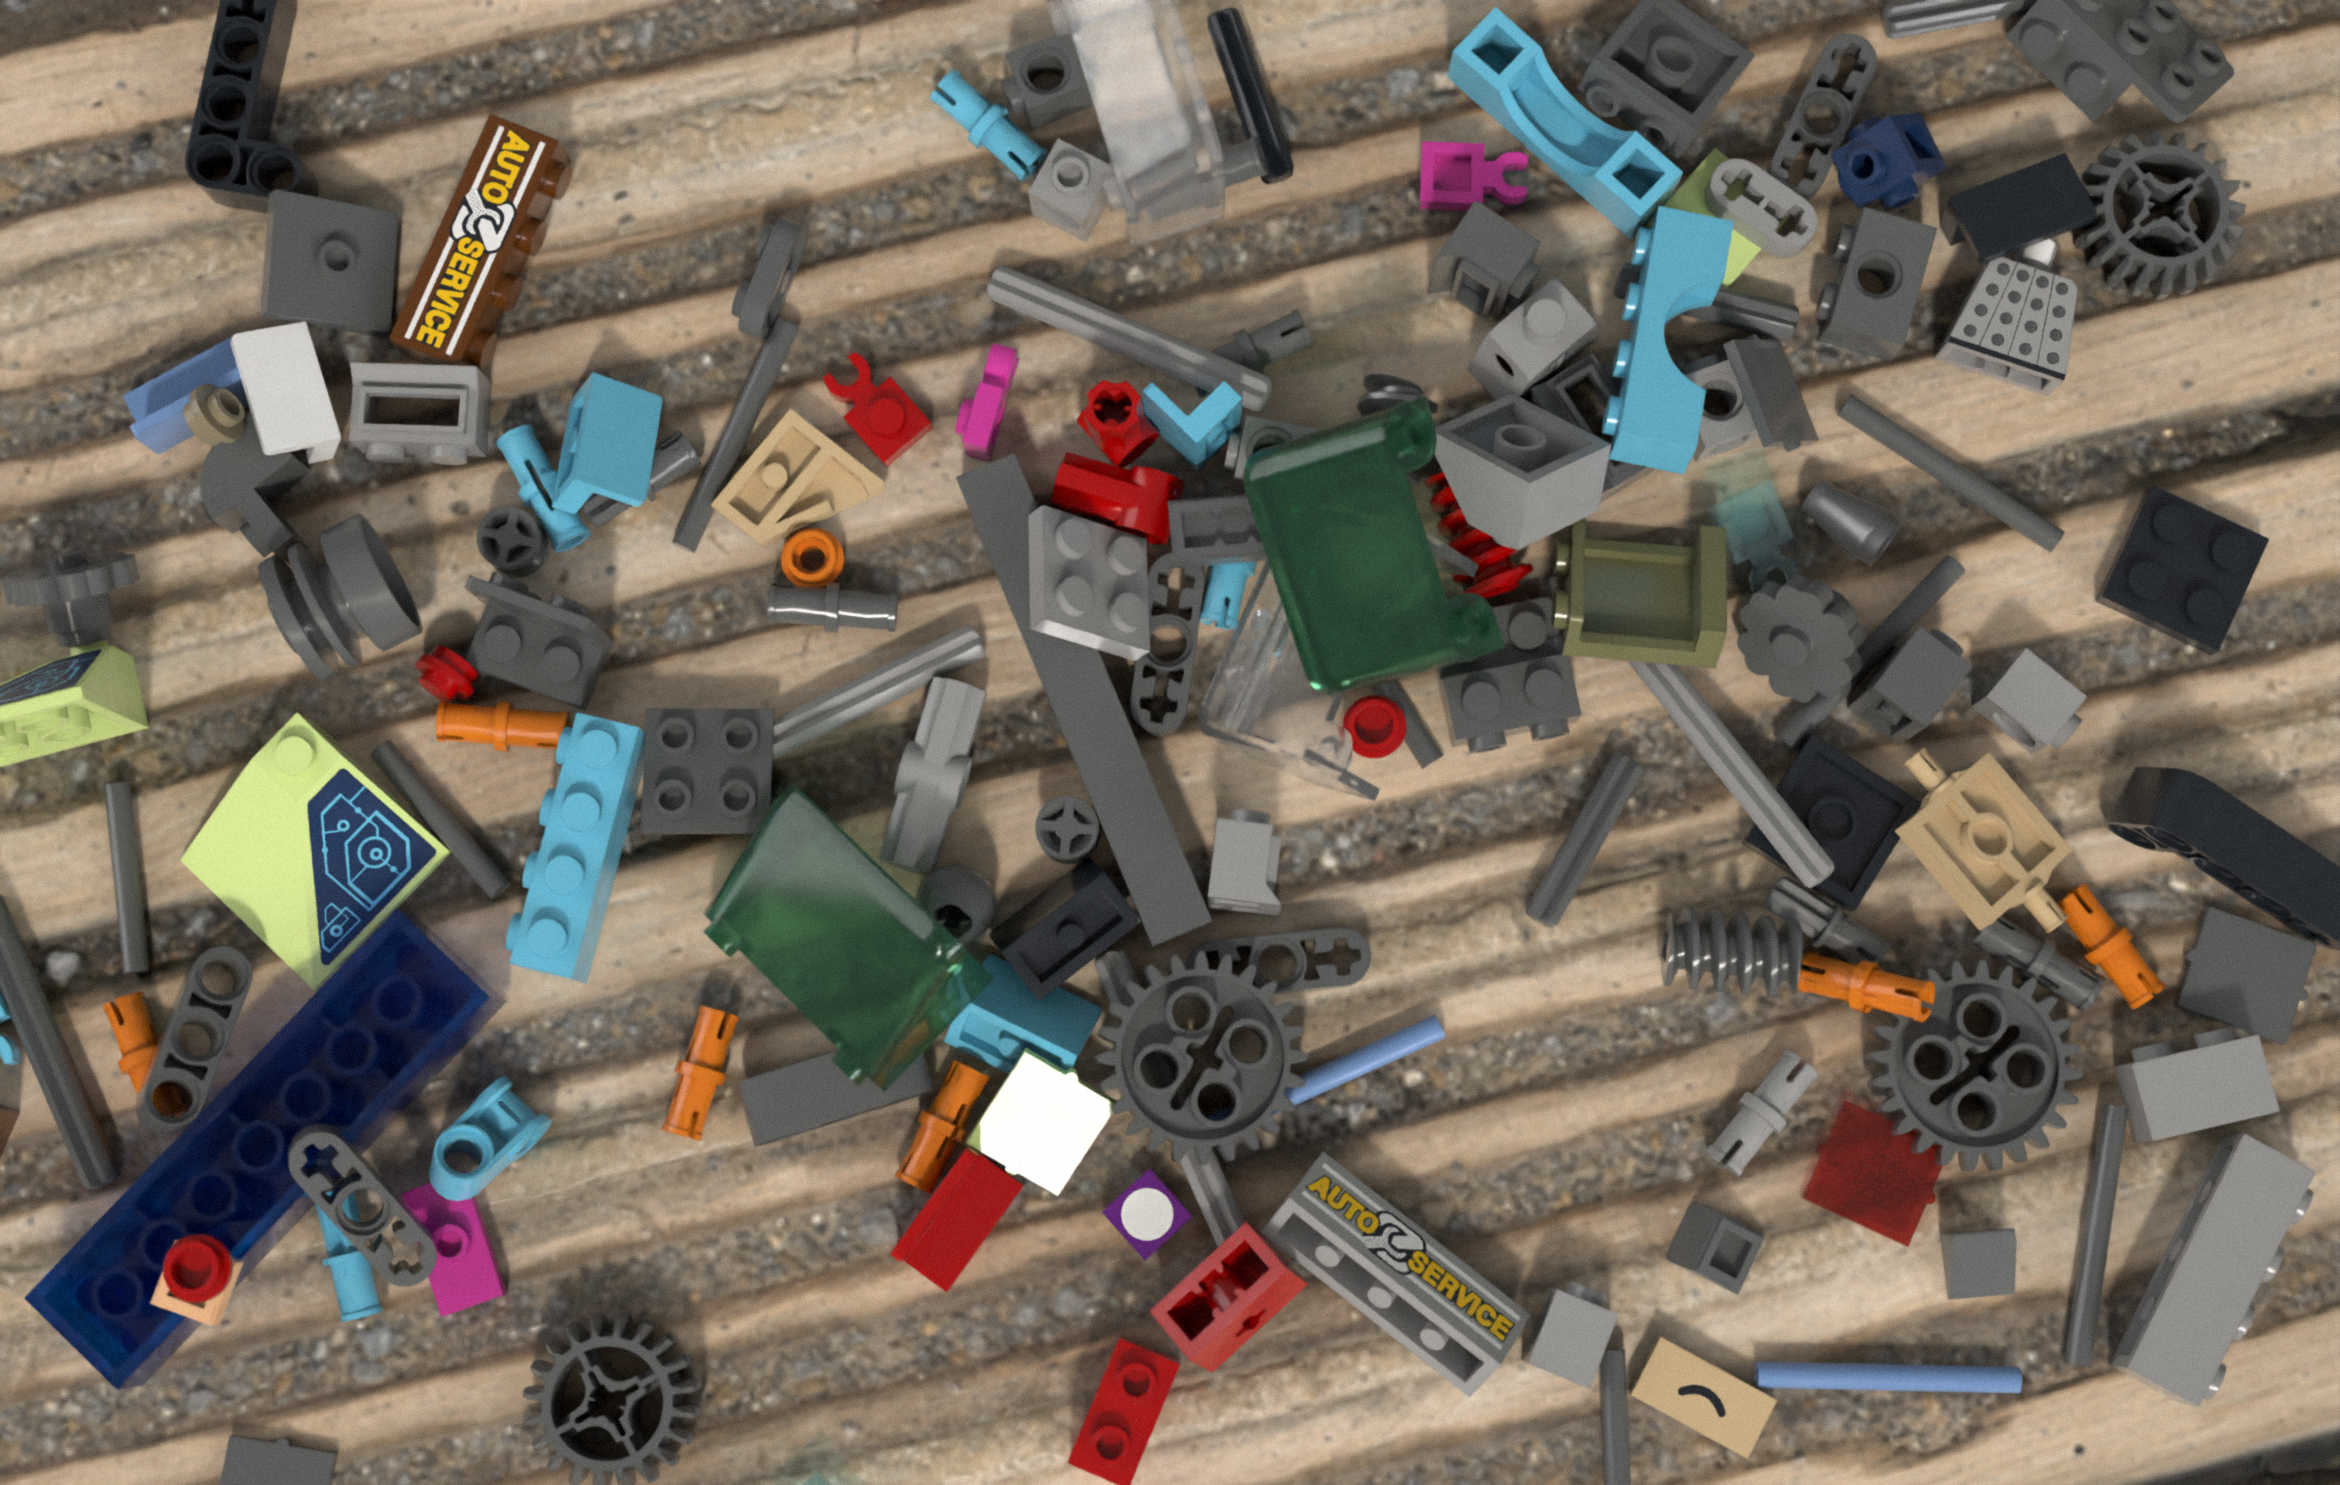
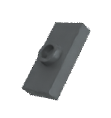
M1295 490L1168 501L1173 568L1301 557Z

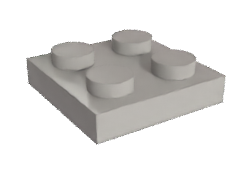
M1045 505L1040 506L1029 514L1030 629L1133 661L1149 653L1147 539Z

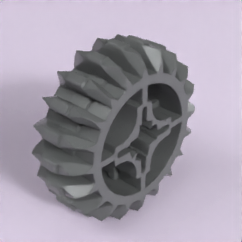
M2159 128L2155 131H2150L2143 138V142L2133 133L2123 138L2119 143V149L2112 145L2104 148L2097 156L2098 164H2089L2081 174L2082 181L2086 184L2083 186L2097 211L2092 223L2079 227L2087 231L2075 241V249H2093L2096 254L2088 262V271L2098 270L2104 264L2112 271L2107 277V287H2115L2124 278L2129 280L2130 297H2139L2149 285L2155 300L2165 299L2171 293L2172 288L2182 296L2189 294L2196 288V281L2201 284L2209 283L2218 275L2217 266H2225L2231 261L2235 251L2230 245L2236 244L2242 238L2244 228L2234 221L2238 220L2245 213L2246 204L2229 199L2239 190L2241 180L2223 181L2220 176L2227 167V159L2216 160L2211 165L2203 158L2207 154L2208 142L2199 143L2192 151L2186 149L2184 132L2174 134L2166 145ZM2152 174L2166 177L2177 184L2160 182ZM2114 191L2120 195L2121 199L2118 204L2126 214L2127 222L2122 231L2117 225L2113 212ZM2191 200L2195 202L2200 215V238L2195 235L2194 231L2198 227L2189 216ZM2170 203L2174 204L2164 217H2161L2159 220L2153 219L2144 227L2140 226L2150 213L2156 210L2161 211ZM2148 245L2154 247L2164 257L2146 253L2137 248V246Z
M630 1312L618 1313L614 1321L613 1332L610 1330L608 1319L604 1313L591 1315V1336H589L586 1329L579 1322H572L566 1326V1335L571 1347L562 1340L551 1338L545 1343V1347L556 1363L552 1364L548 1361L536 1360L533 1361L530 1370L536 1376L546 1381L544 1386L533 1385L524 1388V1398L541 1401V1410L525 1414L523 1417L524 1424L533 1426L543 1422L546 1434L536 1437L531 1442L532 1447L535 1451L554 1444L558 1451L547 1463V1467L552 1472L561 1469L569 1460L572 1461L574 1465L568 1480L571 1485L582 1484L590 1470H593V1485H610L613 1472H615L618 1485H635V1467L642 1478L651 1483L660 1478V1471L654 1458L655 1456L669 1466H674L681 1460L678 1450L669 1441L673 1439L679 1443L689 1444L695 1438V1432L691 1428L680 1424L679 1421L681 1417L697 1418L702 1415L701 1405L683 1403V1393H691L702 1388L701 1379L691 1378L681 1382L678 1373L679 1370L689 1367L694 1362V1359L690 1353H687L671 1361L667 1353L678 1341V1337L672 1332L661 1337L656 1344L651 1342L657 1326V1322L651 1318L644 1319L635 1334H632L633 1319ZM610 1346L629 1350L644 1359L651 1369L633 1378H625L615 1371L610 1361L604 1363L597 1349ZM580 1362L584 1369V1372L580 1375L586 1388L585 1398L581 1406L566 1417L564 1410L565 1387L571 1372ZM639 1385L637 1391L626 1396L627 1403L619 1406V1408L625 1411L622 1417L616 1411L606 1414L602 1412L587 1418L588 1413L601 1406L600 1399L608 1397L602 1393L604 1387L608 1391L614 1392L618 1390L624 1391ZM661 1386L663 1394L661 1420L652 1438L646 1442L641 1433L645 1427L640 1417V1406L647 1395ZM592 1426H601L610 1432L616 1443L623 1442L629 1455L610 1456L601 1454L584 1445L576 1437V1434Z

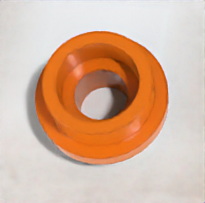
M806 528L796 532L787 540L781 553V565L786 577L793 585L827 588L828 582H836L841 576L845 565V555L841 544L830 532L820 528ZM811 551H820L825 555L823 566L816 571H809L803 568V558Z

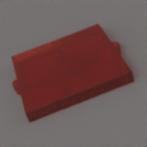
M1843 1101L1826 1142L1820 1143L1816 1147V1152L1820 1156L1802 1195V1199L1908 1247L1926 1204H1933L1936 1200L1932 1190L1943 1166L1934 1164L1935 1145H1931L1923 1153L1914 1154L1910 1149L1916 1134L1915 1132L1909 1131L1893 1136L1890 1133L1893 1122L1848 1101Z

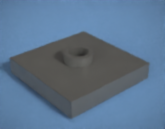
M275 189L269 194L260 317L294 323L306 321L307 325L382 338L390 334L398 213Z

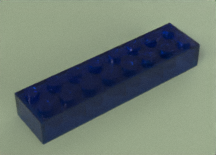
M396 909L24 1299L114 1388L120 1390L143 1386L202 1324L200 1321L150 1304L163 1272L165 1257L173 1246L174 1241L194 1234L211 1235L221 1240L227 1246L233 1258L244 1261L234 1286L235 1289L315 1205L311 1197L294 1180L289 1170L288 1149L293 1137L300 1130L310 1125H330L342 1132L362 1155L502 1008L506 1001L416 915ZM314 1144L307 1146L305 1149L308 1161L304 1167L309 1170L317 1164L322 1166L332 1177L334 1185L342 1176L332 1164L331 1153L335 1147L329 1145L327 1148L320 1150Z

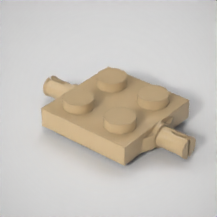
M1925 746L1903 763L1929 793L1924 797L1919 810L1899 826L1895 832L1979 931L1995 922L2008 909L2021 904L2026 906L2043 926L2046 933L2056 929L2069 917L2043 887L2048 882L2053 868L2073 850L1989 752L1975 760L1965 770L1953 773L1950 776L1944 772L1927 752Z

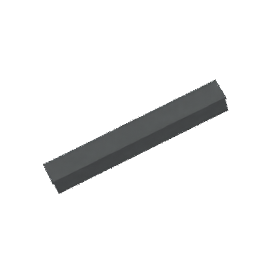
M1015 453L957 476L956 479L964 501L1152 948L1189 931L1211 924L1213 922L1099 651L1030 629L1028 515L1038 509Z

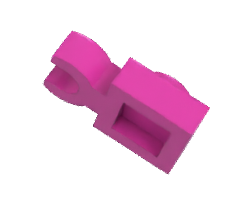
M1422 141L1420 149L1419 209L1468 211L1475 200L1483 204V194H1492L1496 200L1506 205L1521 204L1525 202L1527 187L1508 185L1503 179V174L1508 171H1525L1528 164V156L1520 152H1508L1499 156L1495 161H1484V143Z
M992 343L985 366L982 382L979 381L974 400L965 397L962 402L955 433L963 436L962 444L966 456L987 462L991 461L1008 404L1007 396L1018 367L1017 349Z

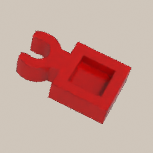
M852 352L848 359L853 368L859 372L855 383L849 386L840 385L830 373L826 374L823 380L834 399L846 404L852 403L855 406L843 416L845 423L881 464L887 468L931 431L933 426L930 420L891 377L876 388L873 385V375L867 361L861 355Z

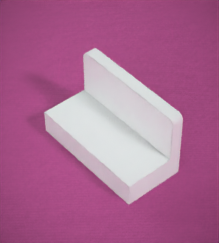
M306 321L234 334L231 339V347L263 453L270 456L304 449L308 464L333 459L341 440V435Z

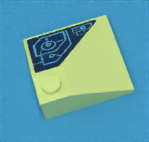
M107 641L73 646L69 649L70 656L49 661L0 684V767L149 728L133 656L113 645L109 646Z
M296 713L249 761L183 854L180 861L313 990L318 991L443 862L451 851L318 723Z

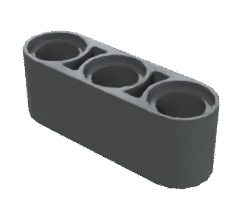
M224 946L210 948L198 957L184 977L138 1091L135 1103L138 1119L144 1127L154 1133L169 1134L178 1132L197 1117L204 1105L251 986L253 975L251 965L244 954L236 949ZM217 965L227 969L233 977V991L226 995H217L208 991L201 977L203 968ZM185 1025H196L204 1029L210 1039L208 1053L194 1056L184 1052L179 1046L177 1039L179 1028ZM170 1085L181 1090L186 1099V1109L182 1116L175 1118L165 1117L156 1110L152 1098L157 1087Z
M916 1028L884 1035L770 1071L736 1084L754 1147L790 1138L934 1091Z

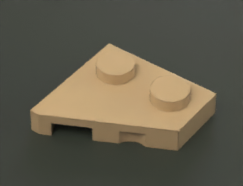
M790 408L712 502L711 507L761 548H765L800 530L880 495L887 486L881 478Z

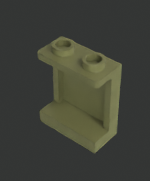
M1583 518L1570 525L1567 539H1556L1553 576L1564 577V591L1556 590L1554 593L1552 629L1563 630L1562 655L1716 668L1727 634L1726 527L1700 525L1693 548L1585 538L1586 519Z

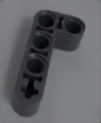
M220 0L185 155V168L188 175L215 203L230 208L268 214L269 194L273 192L272 184L274 179L285 171H294V177L292 182L281 190L318 197V181L314 173L301 158L287 146L268 142L296 18L297 0H255L254 3V0ZM259 45L257 54L252 59L238 62L240 53L246 47ZM246 103V108L239 118L225 121V115L233 105ZM233 161V167L225 178L212 180L214 169L219 164Z
M2135 767L2106 822V827L2111 832L2138 847L2177 854L2307 940L2329 949L2340 950V867L2215 783L2198 774L2178 768Z

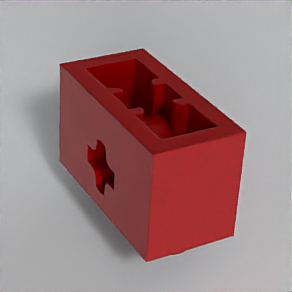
M1246 1221L1149 1312L1190 1361L1213 1373L1303 1290L1308 1283L1273 1242Z
M1121 1335L1067 1463L1116 1485H1131L1181 1360Z

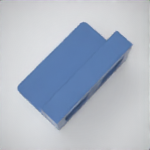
M232 337L122 396L136 421L130 426V429L138 441L159 455L194 436L184 419L183 408L189 402L191 392L201 384H212L218 388H225L238 398L243 409L249 406L231 347Z

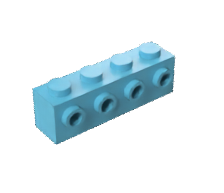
M576 712L573 727H564L556 751V762L562 764L556 789L549 788L546 791L539 814V824L546 826L540 850H532L530 852L523 872L522 885L524 888L529 889L522 914L516 912L513 915L506 935V950L512 951L510 964L587 984L643 774L645 732L641 728Z

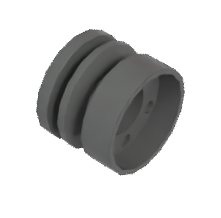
M360 513L320 533L325 563L320 565L305 547L297 543L287 551L292 570L276 554L261 561L258 565L260 579L268 598V606L278 629L290 648L300 656L314 676L323 682L338 675L340 671L336 652L351 667L362 662L363 656L357 635L358 632L363 630L379 649L386 651L421 634L423 630L420 615L398 567L375 529Z

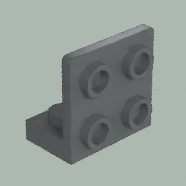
M492 572L488 582L474 576H469L465 588L486 605V609L465 660L479 673L586 711L613 643V640L598 627L601 620L587 613L588 607L560 595L552 594L549 603L541 601L542 598L527 591L529 586L508 576Z

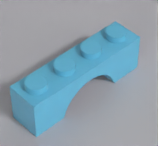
M1495 7L1453 50L1447 77L1630 240L1637 234L1639 227H1643L1655 215L1658 207L1663 206L1673 195L1683 171L1637 131H1623L1612 127L1583 107L1557 79L1545 58L1542 47L1498 8Z
M1659 206L1650 229L1639 227L1631 258V265L1641 266L1639 283H1629L1621 320L1632 322L1629 340L1619 339L1612 366V376L1622 378L1619 397L1609 396L1602 424V433L1612 435L1609 459L1684 474L1697 448L1706 390L1689 380L1672 361L1665 343L1664 326L1671 319L1685 311L1712 305L1725 277L1734 221Z

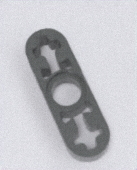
M1842 34L1834 37L1826 44L1766 170L1768 174L1807 201H1810L1822 186L1834 161L1831 153L1840 148L1877 67L1876 52L1866 39L1855 34ZM1844 54L1851 55L1855 58L1853 68L1856 71L1853 70L1849 74L1840 93L1830 89L1829 87L1839 68V64L1836 61L1839 62ZM1815 105H1823L1830 108L1837 117V129L1829 134L1813 132L1805 123V111ZM1803 146L1813 151L1803 173L1807 179H1802L1798 186H1793L1786 182L1789 172L1784 168L1789 169L1794 164Z
M1172 553L1158 558L1148 573L1150 639L1160 629L1173 628L1184 636L1186 649L1180 658L1171 662L1158 660L1152 655L1151 651L1136 660L1130 699L1131 715L1135 725L1143 733L1153 737H1165L1175 733L1186 720L1200 625V613L1205 589L1204 572L1201 566L1181 568L1184 569L1185 580L1195 582L1193 589L1185 588L1182 590L1179 602V613L1192 612L1191 620L1187 621L1173 614L1152 616L1154 607L1167 612L1168 588L1158 584L1160 578H1170L1172 574ZM1146 668L1161 675L1183 673L1182 683L1172 679L1168 680V703L1178 705L1176 713H1165L1163 723L1152 722L1150 711L1140 708L1142 701L1153 700L1156 690V677L1143 678Z
M1331 928L1203 942L1190 952L1185 963V969H1192L1195 954L1199 951H1204L1205 955L1218 953L1219 960L1226 954L1231 955L1233 964L1241 962L1240 956L1236 951L1237 949L1250 948L1251 953L1248 965L1253 964L1256 966L1253 982L1255 987L1259 989L1271 982L1260 972L1259 958L1261 954L1269 947L1283 946L1293 953L1297 966L1294 975L1289 980L1278 983L1273 993L1275 995L1352 986L1359 982L1368 971L1371 962V951L1365 938L1357 931L1349 928ZM1345 940L1349 951H1358L1360 960L1350 964L1348 975H1338L1335 965L1327 964L1314 967L1315 973L1319 978L1318 980L1306 981L1304 979L1307 958L1300 943L1314 942L1313 955L1332 952L1334 941Z
M314 1124L300 1130L291 1140L288 1149L289 1170L294 1180L386 1281L402 1287L413 1286L424 1281L432 1273L437 1260L434 1239L426 1226L337 1128L326 1124ZM311 1144H314L320 1150L327 1148L329 1145L335 1147L331 1153L332 1164L344 1179L339 1182L331 1195H327L324 1190L333 1187L332 1177L325 1169L318 1164L312 1166L309 1170L304 1167L308 1161L305 1148ZM351 1167H354L358 1171L357 1173L345 1177ZM358 1189H370L376 1192L383 1201L378 1215L366 1222L351 1220L343 1211V1203L346 1197ZM396 1215L401 1220L392 1223L395 1236L406 1246H410L416 1241L420 1243L416 1249L419 1261L412 1266L405 1260H401L395 1265L391 1263L394 1259L393 1247L381 1233L388 1227ZM378 1235L374 1243L369 1242L368 1238Z

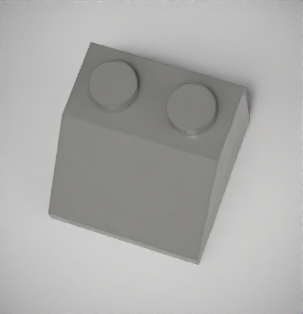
M1513 393L1430 429L1428 442L1467 523L1490 535L1499 545L1518 551L1599 511L1611 444Z

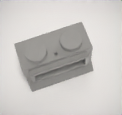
M350 362L353 391L349 441L362 453H366L368 460L381 463H401L405 461V454L429 455V461L438 464L463 465L467 463V456L487 457L492 384L476 366ZM379 397L460 399L458 426L377 424Z
M1235 809L1231 812V819L1217 818L1208 891L1209 909L1279 917L1282 905L1273 893L1277 879L1281 837L1272 836L1273 824H1270V814L1253 810Z

